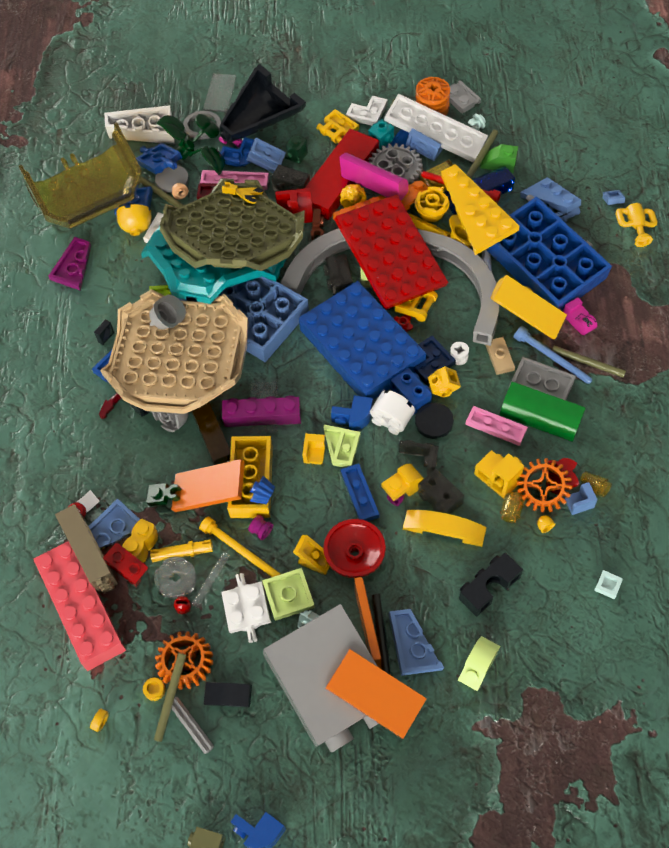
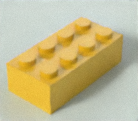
M231 436L230 462L241 459L245 464L242 499L228 502L227 509L230 518H255L257 515L270 518L271 497L267 504L251 502L253 493L250 491L255 481L259 483L262 476L272 482L273 445L271 436Z

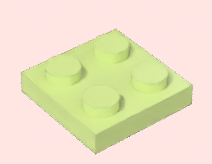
M302 568L262 580L275 621L315 608Z

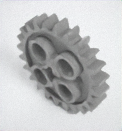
M395 143L394 147L391 144H388V148L382 146V150L376 149V153H372V157H369V163L407 179L408 185L409 183H414L415 180L418 181L423 170L420 154H416L415 149L410 151V146L404 148V144L398 147L397 143Z

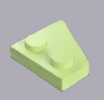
M324 425V433L332 465L343 468L352 466L361 436L360 432Z

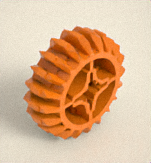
M548 458L544 459V464H541L540 459H536L537 466L529 462L531 469L529 470L527 467H524L523 471L526 475L521 474L520 478L523 481H517L518 486H523L517 492L519 494L525 493L520 497L521 501L528 499L526 502L527 507L533 503V511H536L537 507L541 506V513H544L545 507H548V511L552 512V505L557 510L560 509L558 502L560 501L565 505L566 500L563 496L570 498L571 495L565 491L572 490L571 485H566V483L572 481L571 477L564 478L569 473L568 470L561 472L562 464L556 468V460H553L551 465H549ZM542 470L540 479L528 481L534 473ZM551 471L556 474L561 484L551 481L548 477V472ZM544 476H546L547 485L550 484L545 490V495H543L542 486L539 487L544 481ZM527 487L538 490L540 492V500L535 499L529 493ZM561 490L556 498L546 501L547 494L550 491Z
M189 631L185 633V636L178 632L177 638L170 635L171 641L169 643L163 640L165 648L158 647L160 655L155 656L156 661H158L155 667L159 670V677H163V682L167 684L171 680L178 652L186 654L185 660L188 659L190 665L187 662L184 663L182 672L190 671L191 673L181 675L178 689L182 690L184 684H186L188 689H191V683L194 682L196 686H199L198 679L201 678L206 681L204 673H211V669L208 666L214 663L210 659L213 657V652L209 651L211 647L209 643L205 644L206 640L204 637L199 639L197 633H194L191 637ZM183 646H188V648L184 650L178 649ZM200 651L201 660L198 667H196L194 664V659L197 657L196 654ZM171 654H173L175 657V661L172 663V668L169 670L168 661Z

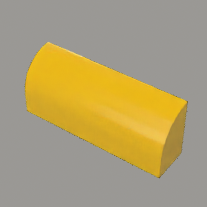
M508 275L498 280L491 294V300L551 339H556L567 314Z

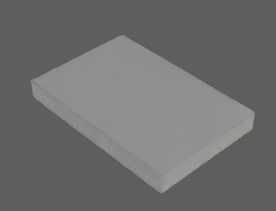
M522 357L512 381L567 400L576 376Z

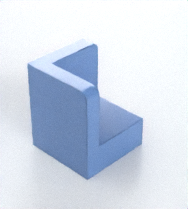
M589 482L582 484L579 492L571 494L570 498H564L572 515L593 509L598 500Z

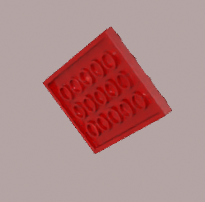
M397 194L335 217L334 220L385 310L447 286L448 281Z

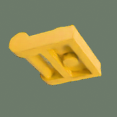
M432 291L395 306V312L415 317L418 321L424 322L427 318V312L432 303L436 302L438 294ZM422 297L426 298V301L422 308L417 309V306L420 303Z

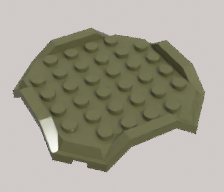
M221 178L210 194L180 208L165 203L164 215L160 222V232L172 252L194 268L212 265L213 267L221 268L249 267L263 271L289 258L303 239L305 210L292 214L269 199L264 189L262 194L253 195L256 198L255 204L246 202L237 194L222 193V186L225 185V182L237 185L238 188L255 187L263 189L258 180H245V183H234V179Z

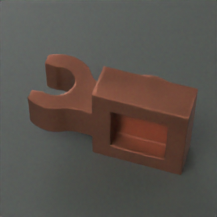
M314 209L311 240H314L315 235H324V231L321 229V227H324V216H321V209Z

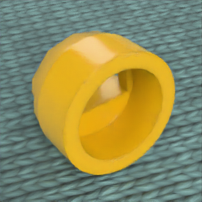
M543 515L538 519L537 526L542 533H546L555 526V522L549 516Z

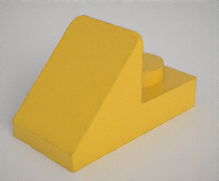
M302 535L293 551L299 557L298 564L326 575L330 566L325 559L324 548L308 535Z

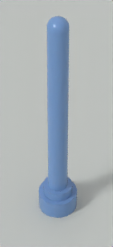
M524 326L518 328L514 334V338L517 341L527 342L585 383L590 384L592 382L590 376L530 336L527 328Z

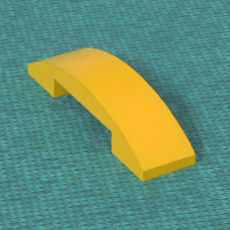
M407 510L403 530L420 534L423 531L463 539L462 543L482 547L486 527L474 521L447 513L428 510Z

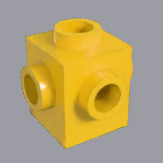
M446 366L436 370L428 377L429 388L432 394L443 398L450 396L452 392L461 387L457 371Z

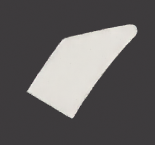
M90 490L77 502L85 506L87 513L100 501Z

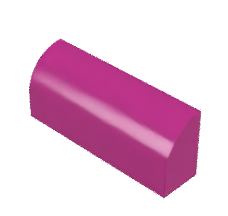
M344 153L340 156L341 177L387 198L397 194L400 200H402L409 192L407 179L351 154Z

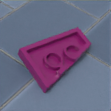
M74 237L48 275L49 279L81 291L91 249L90 242Z

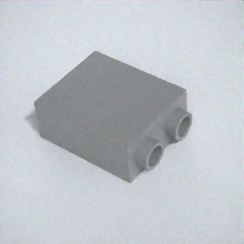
M341 604L263 649L265 659L314 746L317 747L325 742L331 753L354 739L348 727L364 719L369 729L379 724L325 689L349 649L376 665Z

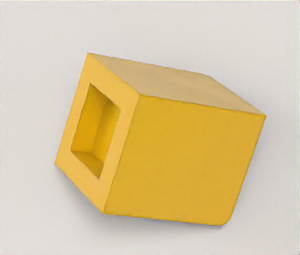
M305 433L302 454L304 463L323 464L326 445L325 435Z

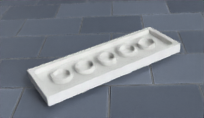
M400 94L397 95L384 118V121L407 132H410L412 128L440 143L441 148L471 162L475 161L488 135Z

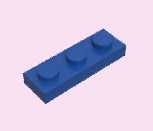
M359 463L340 469L358 519L370 521L379 518L378 509Z

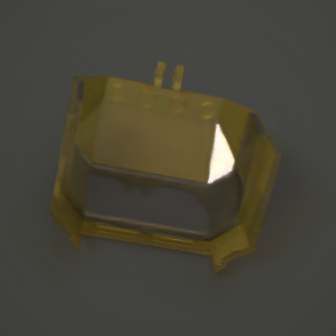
M117 122L114 123V132L112 133L113 146L103 154L82 163H78L74 153L70 154L71 161L75 165L70 168L64 157L60 160L65 170L44 181L33 182L29 172L25 171L22 165L19 166L24 183L40 214L46 221L71 229L134 200L142 177V169Z

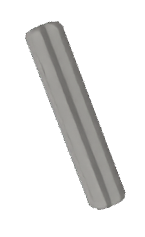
M175 697L172 705L173 712L203 753H209L214 748V745L181 700Z

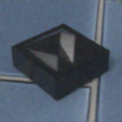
M106 319L94 331L98 343L104 345L114 333L111 322Z

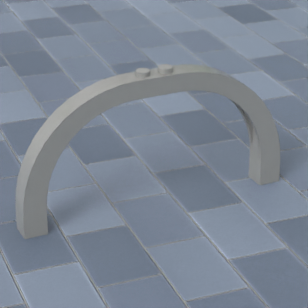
M340 229L332 230L304 247L290 263L280 284L301 295L306 282L319 265L333 255L350 249ZM418 229L432 255L458 267L476 287L481 309L473 331V342L491 346L499 316V304L491 300V294L497 284L491 270L481 257L475 255L473 250L464 244L441 234Z

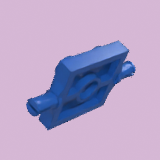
M160 143L152 148L142 146L140 152L143 154L135 159L141 167L154 174H158L167 167L173 170L177 169L178 165L176 162L182 156L179 151Z

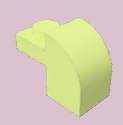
M481 636L473 647L458 681L478 691L501 646Z

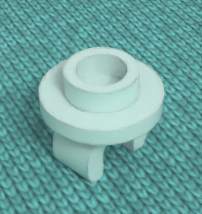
M474 114L473 118L468 121V124L473 126L471 128L477 131L480 128H485L486 120L481 114Z

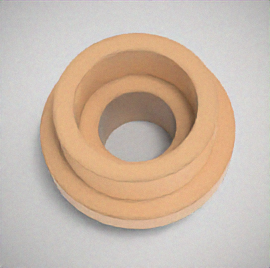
M176 183L172 187V195L175 199L181 200L188 195L189 190L185 184Z

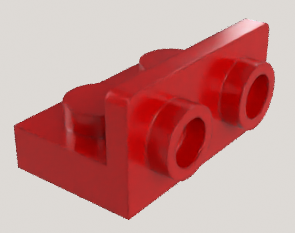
M115 543L103 557L107 565L135 587L139 585L142 581L141 577L148 570V566L118 543Z

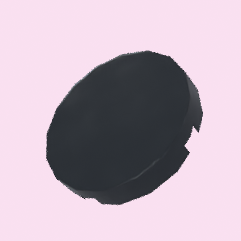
M428 403L417 411L415 425L418 432L424 437L437 439V437L447 436L452 430L453 414L445 405Z

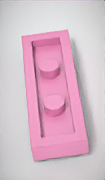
M473 406L465 424L518 446L521 445L528 428L476 406Z

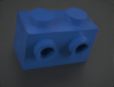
M409 368L390 379L391 391L405 397L408 400L407 404L409 407L414 406V414L423 405L431 403V389L424 385L418 374L413 373Z

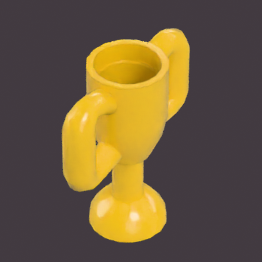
M633 203L626 208L616 210L615 215L620 226H632L637 230L638 236L635 239L637 247H645L652 242V236L645 233L643 228L644 226L650 228L657 226L658 221L652 209H643L642 204ZM623 214L627 216L628 222L625 221ZM645 214H648L650 222L645 220Z

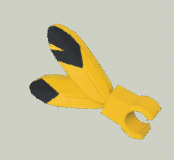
M225 182V185L222 186V193L237 194L246 202L255 204L256 198L253 195L262 194L263 189L255 187L238 188L237 185Z

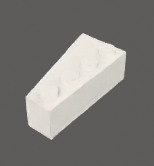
M170 105L104 113L105 127L110 139L175 144V138L169 135L163 127L156 124L162 117L172 116Z

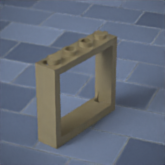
M74 504L56 513L55 516L90 584L99 594L102 592L107 594L115 589V585L118 582L109 565L105 563L104 555L76 505Z

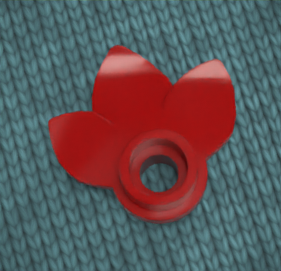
M562 458L556 461V468L562 464L561 472L565 470L569 472L564 478L571 477L572 479L566 485H571L572 488L577 487L579 480L573 472L577 462L570 458ZM549 460L548 464L551 465L553 460ZM548 472V477L551 481L561 484L556 474ZM556 490V491H551V492L554 493V494H556V495H559V493H560L561 490Z

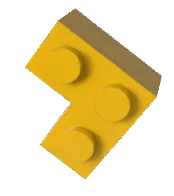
M491 450L476 464L474 474L505 499L518 486L517 481H521L520 475L523 473L524 465L520 459L513 457L509 453L503 458L500 454H496Z

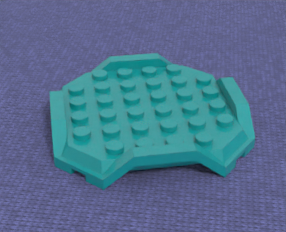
M160 226L155 230L141 252L142 258L149 257L164 275L173 296L185 300L187 296L197 298V302L211 304L225 288L261 276L276 282L280 269L286 261L285 259L263 271L249 267L221 268L213 267L212 265L194 268L172 252L160 232Z

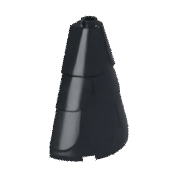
M259 64L254 68L235 102L229 107L220 124V135L224 141L229 142L257 133L258 130L272 126L301 112L305 108L306 102L296 93H293L290 98L272 84L271 73Z

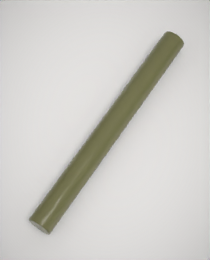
M492 130L466 175L471 179L497 137V130Z
M143 176L138 179V182L145 187L151 186L155 194L176 208L184 206Z
M555 345L553 346L552 351L558 355L624 378L626 370Z
M178 652L155 732L154 740L162 742L187 656L184 653Z

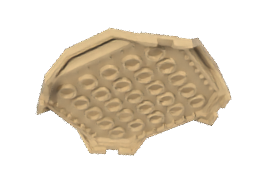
M151 289L142 294L137 302L133 304L129 302L118 309L117 335L109 363L101 369V373L124 401L145 411L185 414L205 405L234 386L241 378L247 350L248 318L240 309L237 310L233 306V302L223 294L217 297L211 304L180 300L186 310L184 320L173 328L161 330L155 325H149L151 323L149 312L153 308L154 303L164 295Z

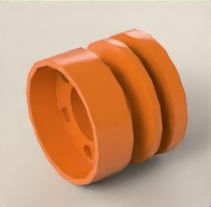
M428 77L419 81L416 85V102L445 116L448 115L449 83L439 77Z

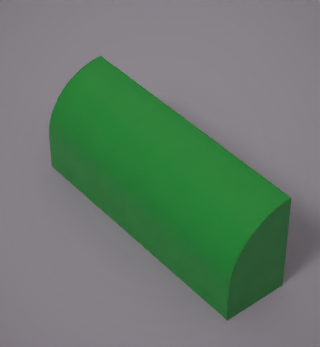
M512 381L503 401L500 416L573 442L586 407Z

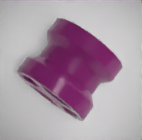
M257 515L250 523L248 531L252 534H257L260 540H264L271 533L273 523L270 521L266 522L263 516Z

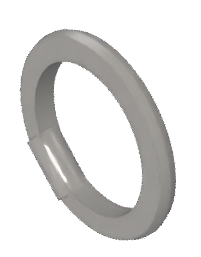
M197 111L188 115L183 123L185 133L190 138H195L199 133L190 130L188 126L198 114H204L207 117L213 118L219 131L221 119L213 112ZM203 133L198 140L209 139L210 137Z

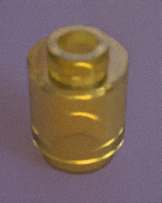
M510 492L505 495L500 511L502 520L508 523H516L517 519L520 518L525 502L520 493Z

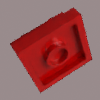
M310 188L275 192L278 205L292 214L305 210L304 223H311L313 221Z

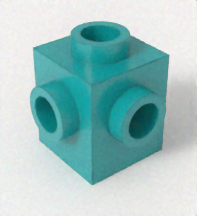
M381 119L368 130V136L379 140V149L381 150L382 146H386L393 141L394 126Z

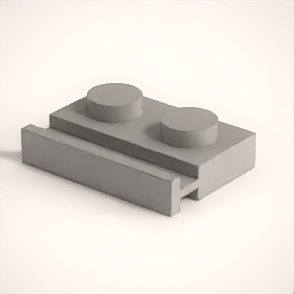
M461 80L457 84L454 83L450 86L449 102L462 114L475 107V104H480L481 98Z

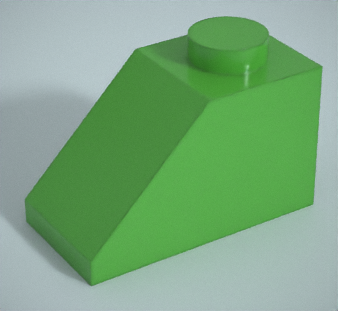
M501 144L489 150L482 160L480 168L514 173L518 146Z

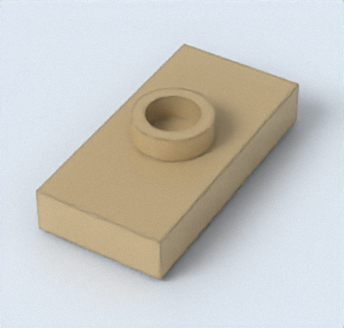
M504 337L493 339L491 346L485 345L496 375L515 370Z

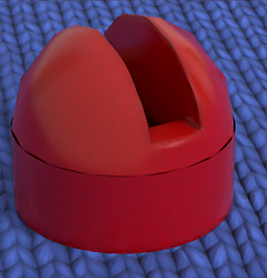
M179 596L174 601V608L177 613L186 614L191 609V602L187 597Z

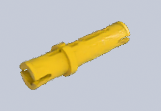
M212 540L188 541L187 544L151 549V561L153 563L184 556L195 557L197 554L213 552Z

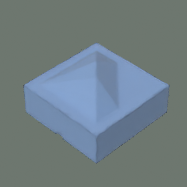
M620 190L603 192V199L607 205L625 203V196Z

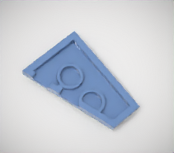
M411 609L390 611L388 615L401 676L443 670V664L434 654L432 645L428 643L423 635V630Z

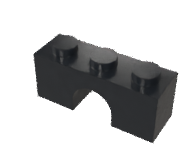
M506 552L500 557L498 555L495 556L487 569L482 568L479 570L471 583L466 582L460 588L459 600L476 617L492 604L493 595L486 588L488 584L498 583L507 590L521 578L523 569Z

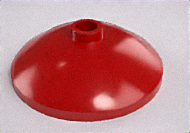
M348 519L336 524L328 532L324 541V556L328 565L336 573L344 577L358 578L367 576L377 570L385 557L386 546L382 533L375 525L365 520ZM356 551L359 554L357 556H353L351 553Z

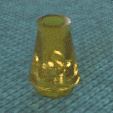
M587 471L580 478V482L584 484L590 483L596 496L605 497L612 485L608 482V479Z

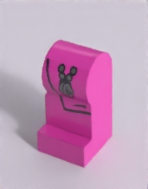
M578 297L567 303L563 312L567 314L565 319L581 335H586L597 328V322L582 306L583 302Z

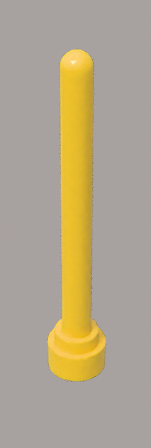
M207 516L201 522L199 529L205 534L215 535L269 576L281 575L273 567L217 527L216 521L211 517Z

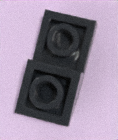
M206 682L204 705L250 707L252 685Z

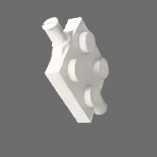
M240 573V576L239 574L236 575L238 587L221 593L229 632L247 631L248 642L253 643V641H258L255 629L261 625L271 623L262 581L246 584L244 574Z

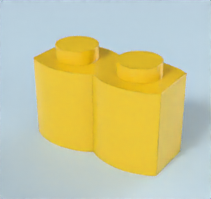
M140 519L134 525L131 536L122 545L123 548L143 563L148 557V551L154 547L158 540V532L155 525Z

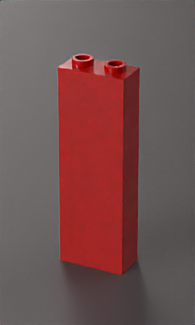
M351 128L348 130L305 187L310 188L312 211L314 209H321V216L330 220L333 213L341 205L340 194L342 189L347 185L356 184L341 177L340 156L348 153L369 162V157H372V153H376V149H379L378 139Z

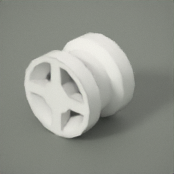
M464 342L452 344L450 355L456 360L455 365H463L467 362L469 354L468 345Z

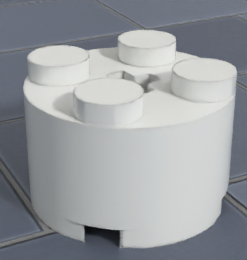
M384 390L370 410V414L373 417L371 421L377 426L383 425L387 427L389 432L398 435L407 426L415 412V408L413 405L410 408L407 404L408 400L393 391L385 393Z

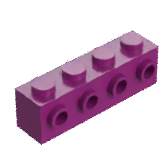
M289 395L285 398L269 396L263 399L249 397L240 400L236 398L222 400L223 423L225 427L301 424L299 397Z

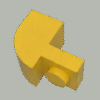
M405 464L397 469V473L382 482L381 487L395 501L405 493L410 497L425 486V479L412 464Z

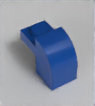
M354 395L351 409L332 406V422L339 425L349 424V430L354 431L365 428L371 420L370 410L373 407V398Z
M267 812L264 813L255 828L237 814L231 820L232 825L235 827L233 831L243 839L245 836L248 837L243 843L246 848H272L286 830L282 823Z

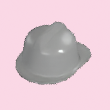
M173 295L163 296L154 303L153 308L149 312L151 320L149 325H155L161 330L175 327L185 318L186 310L183 303Z

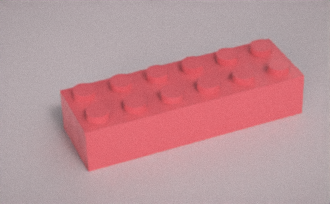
M69 541L34 558L33 560L77 656L87 672L125 652L126 649L99 593L90 584Z

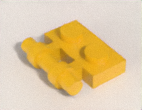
M336 109L324 118V126L319 123L316 127L322 135L331 138V141L335 144L341 141V137L345 136L350 128L356 131L359 130V124Z

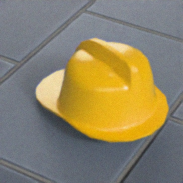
M452 215L449 219L452 230L449 238L470 248L472 244L468 240V235L458 215Z

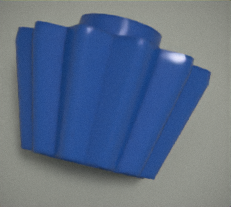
M262 476L259 483L255 481L250 491L253 493L250 501L267 504L275 486Z

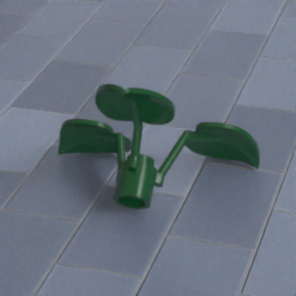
M204 114L196 116V124L202 130L192 141H184L186 137L185 127L176 117L167 115L157 121L156 124L163 127L169 135L176 140H181L176 150L181 153L182 160L201 151L203 157L218 175L222 173L225 159L217 149L204 146L194 150L195 146L193 143L204 132L210 138H216L219 134L218 126Z

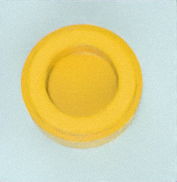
M150 678L143 685V693L151 701H157L165 694V685L159 678Z
M102 708L99 709L91 722L90 729L96 732L101 731L107 722L109 712Z

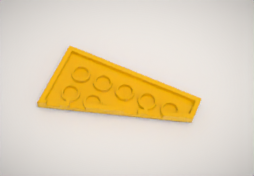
M456 164L441 171L443 182L450 193L452 203L456 207V212L468 235V240L472 244L475 255L519 231V225Z

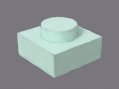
M603 570L594 591L615 599L623 578Z

